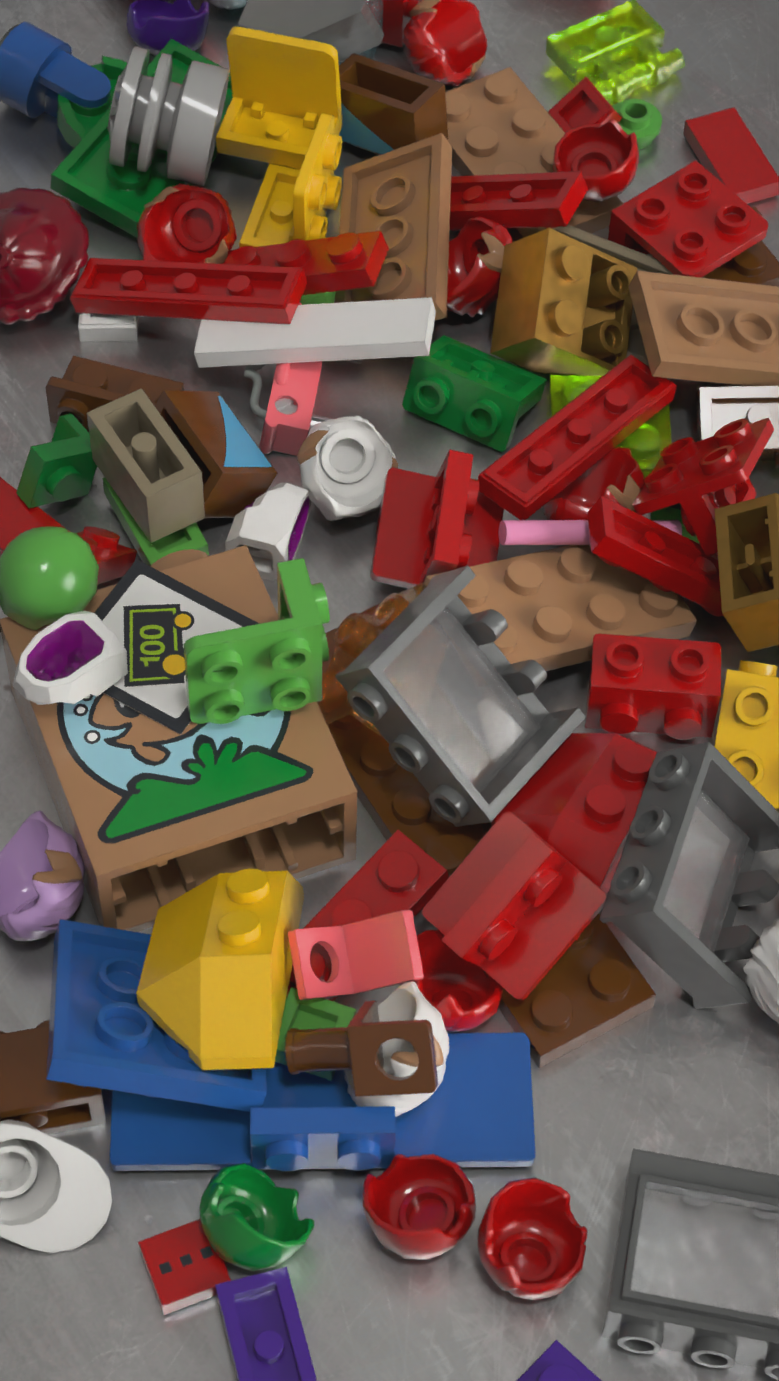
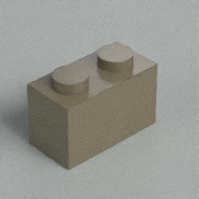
M142 388L87 412L93 461L150 543L205 518L202 471Z

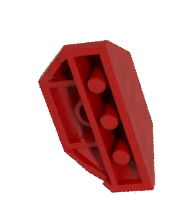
M571 733L491 821V825L493 826L503 813L507 811L512 812L608 894L657 751L616 733Z

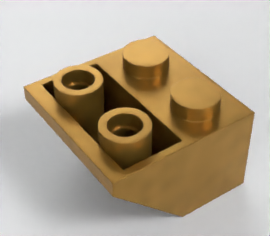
M551 228L505 245L490 354L533 372L603 377L627 357L633 308L628 286L637 272V267Z
M773 493L715 509L722 614L747 652L779 645V494Z

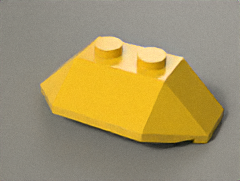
M243 869L235 873H219L160 907L157 911L136 992L138 1005L169 1037L188 1050L189 1057L202 1070L274 1068L293 963L288 932L299 929L304 902L303 886L288 871Z

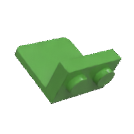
M304 558L277 563V621L198 635L189 638L184 643L187 705L190 719L193 723L204 724L212 722L215 724H225L245 715L276 709L292 711L305 706L307 703L322 701V662L329 661V649L323 624L330 621L329 606L323 584H311Z

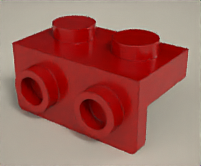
M601 633L594 635L591 674L586 702L585 728L602 729L608 733L619 735L641 732L666 734L672 738L683 740L695 737L712 738L721 697V645L719 643Z

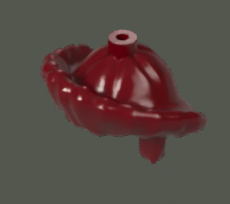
M15 188L11 191L0 193V322L3 324L12 325L17 321L29 322L34 320L38 314L51 311L56 302L63 301L69 294V289L78 281L81 270L87 264L89 258L87 254L89 232L81 221V215L65 197L40 188Z

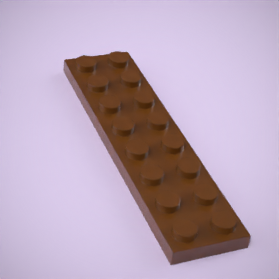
M380 607L326 633L329 661L322 662V701H317L355 785L357 797L386 841L399 829L442 865L450 877L491 829V822L455 827L453 823L442 818L432 807L429 801L430 794L414 774L402 768L393 759L389 752V743L373 723L362 718L352 708L348 701V692L335 677L339 672L344 671L393 622L383 607ZM408 645L383 673L474 785L493 763L410 645ZM598 913L582 932L578 940L574 941L526 999L518 1000L503 989L498 1008L515 1033L523 1032L530 1040V1056L538 1068H541L653 1008L656 993L607 924L600 920V914ZM483 970L485 976L489 979L487 973Z

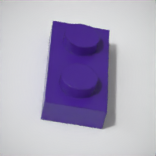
M287 1267L216 1284V1295L238 1381H317Z

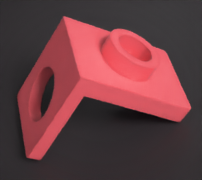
M400 910L343 926L295 929L288 932L296 986L300 1000L356 995L403 984L408 981L423 979L424 977L411 910ZM316 943L322 945L327 950L331 959L332 971L327 982L319 980L311 968L310 952Z

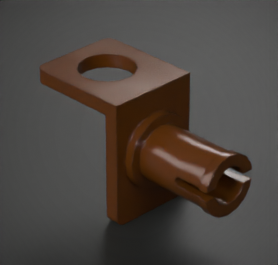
M365 1001L354 1018L350 1020L347 1027L290 1028V1031H287L285 1051L287 1067L291 1074L351 1070L355 1097L433 1093L438 1086L433 1030L430 1021L379 1022L377 1001ZM397 1038L411 1043L419 1057L416 1071L405 1077H397L387 1073L383 1069L382 1044L385 1041Z

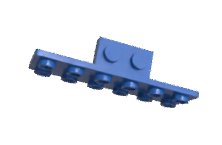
M523 1032L447 1033L449 1037V1054L446 1059V1070L441 1084L429 1099L395 1117V1106L357 1107L355 1101L352 1100L351 1095L348 1093V1084L345 1080L346 1074L344 1070L335 1071L331 1081L307 1072L291 1074L287 1065L278 1062L274 1063V1068H266L267 1093L262 1108H250V1112L112 1090L110 1165L115 1171L220 1170L221 1168L241 1163L248 1164L256 1169H275L280 1171L299 1169L367 1170L371 1168H388L397 1154L407 1157L435 1154L458 1164L460 1167H529L534 1164L536 1156L530 1040Z

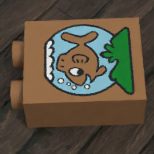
M246 545L211 556L200 550H180L158 559L151 565L152 568L260 624L278 620V614ZM117 584L98 589L84 610L94 613ZM10 617L0 619V629L12 694L63 829L71 834L77 843V849L85 867L83 882L100 926L133 932L151 928L154 926L157 911L160 907L219 873H235L243 869L288 871L295 879H299L356 860L357 790L317 702L307 703L305 706L292 711L276 709L245 715L225 724H215L212 722L196 724L191 721L181 735L104 693L97 697L90 694L75 704L58 702L37 705L35 702L25 699L13 687L16 667L22 652L34 636L49 625L33 630L22 626Z

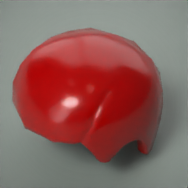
M610 120L603 125L584 124L570 129L555 145L553 170L554 172L581 171L589 189L583 200L600 202L620 195L634 181L637 171L639 151L636 134L632 132L628 135L616 120Z
M425 930L417 934L424 977L412 982H416L420 992L427 1001L441 1013L446 1031L472 1030L497 1013L504 989L489 975L488 979L482 968L459 957L442 941L445 935L439 930Z
M397 1154L382 1174L376 1177L369 1173L363 1185V1209L368 1224L384 1248L405 1259L428 1260L447 1252L465 1237L475 1220L476 1199L472 1183L458 1164L435 1154L409 1157Z
M535 1177L510 1181L490 1199L477 1233L478 1253L482 1265L501 1290L508 1291L515 1297L538 1300L561 1294L579 1276L583 1268L588 1230L576 1221L570 1209V1195L562 1187Z

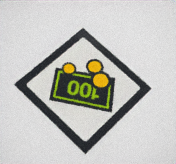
M136 560L94 612L115 633L127 651L128 674L103 693L181 735L191 722L187 705L184 643L194 636L260 623Z

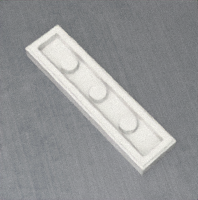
M432 297L298 305L290 324L201 319L194 356L199 368L429 356L436 311Z

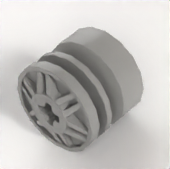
M133 47L129 61L122 74L118 77L108 121L110 138L109 164L124 167L128 160L132 143L140 145L137 171L147 172L157 149L168 151V178L204 186L216 145L215 137L220 127L230 69L193 60L186 72L183 83L180 84L172 82V55L161 54L155 76L151 77L147 76L149 49Z

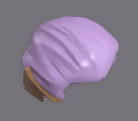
M36 811L31 814L0 852V930L13 940L33 941L50 935L57 930L60 919L69 920L74 915L83 898L85 867L77 849V843L71 834L55 825L42 811Z

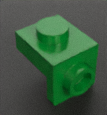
M73 414L59 417L51 442L30 447L16 492L29 508L86 496L89 493L98 466L93 461L89 432Z

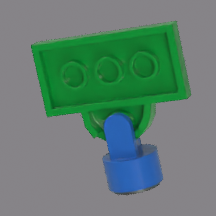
M29 22L13 26L0 40V101L30 118H36L44 112L57 118V126L65 141L74 148L51 174L50 189L138 238L137 224L146 203L151 202L167 187H173L178 184L193 186V184L168 178V151L157 149L147 172L137 171L140 145L132 143L130 154L124 167L109 164L110 138L108 121L118 77L122 74L127 62L102 56L101 63L90 66L72 56V49L69 44ZM171 39L148 65L147 76H155L162 53L172 55V82L180 84L183 83L186 72L193 60L215 66L220 65ZM230 73L220 125L233 98ZM215 145L211 163L220 154L217 153V145Z

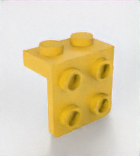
M233 27L226 39L233 98L215 137L217 153L301 169L321 113L334 115V135H339L343 126L338 52L332 45L261 30Z
M321 113L301 169L269 163L241 236L239 248L243 246L260 247L282 244L295 239L305 241L326 238L328 218L325 215L328 209H337L342 189V177L334 176V170L338 167L342 150V136L334 135V115Z
M740 660L738 671L727 669L723 675L721 687L722 701L714 747L774 808L779 809V677H776L778 666Z

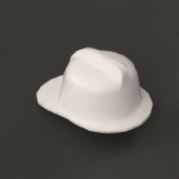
M14 1120L0 1121V1237L26 1248L47 1253L74 1250L92 1240L107 1222L112 1204L109 1178L99 1162L80 1148L41 1132L26 1122Z

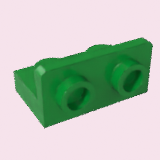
M443 335L431 344L429 356L414 357L402 406L407 411L498 451H505L511 445L518 418L541 400L547 379Z

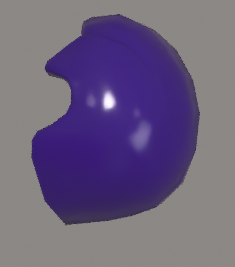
M137 0L129 5L126 23L127 30L137 46L149 49V54L154 57L158 55L171 39L196 51L201 47L208 29L210 4L203 2L197 11L192 6L190 0H175L173 3L166 0Z

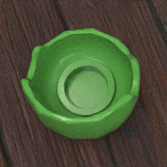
M47 526L32 528L14 538L7 544L0 557V606L4 614L28 629L38 630L45 625H51L64 615L83 611L97 592L99 566L89 544L77 533L68 532L63 527Z

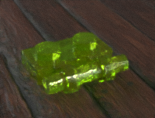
M636 0L626 2L548 36L546 41L545 53L575 85L586 76L588 79L594 78L598 82L594 85L611 105L629 99L632 91L645 85L656 87L670 80L672 73L683 69L685 66L684 56L679 49L675 48L664 54L658 50V48L663 47L665 30ZM631 60L637 64V66L626 71H622L618 67Z

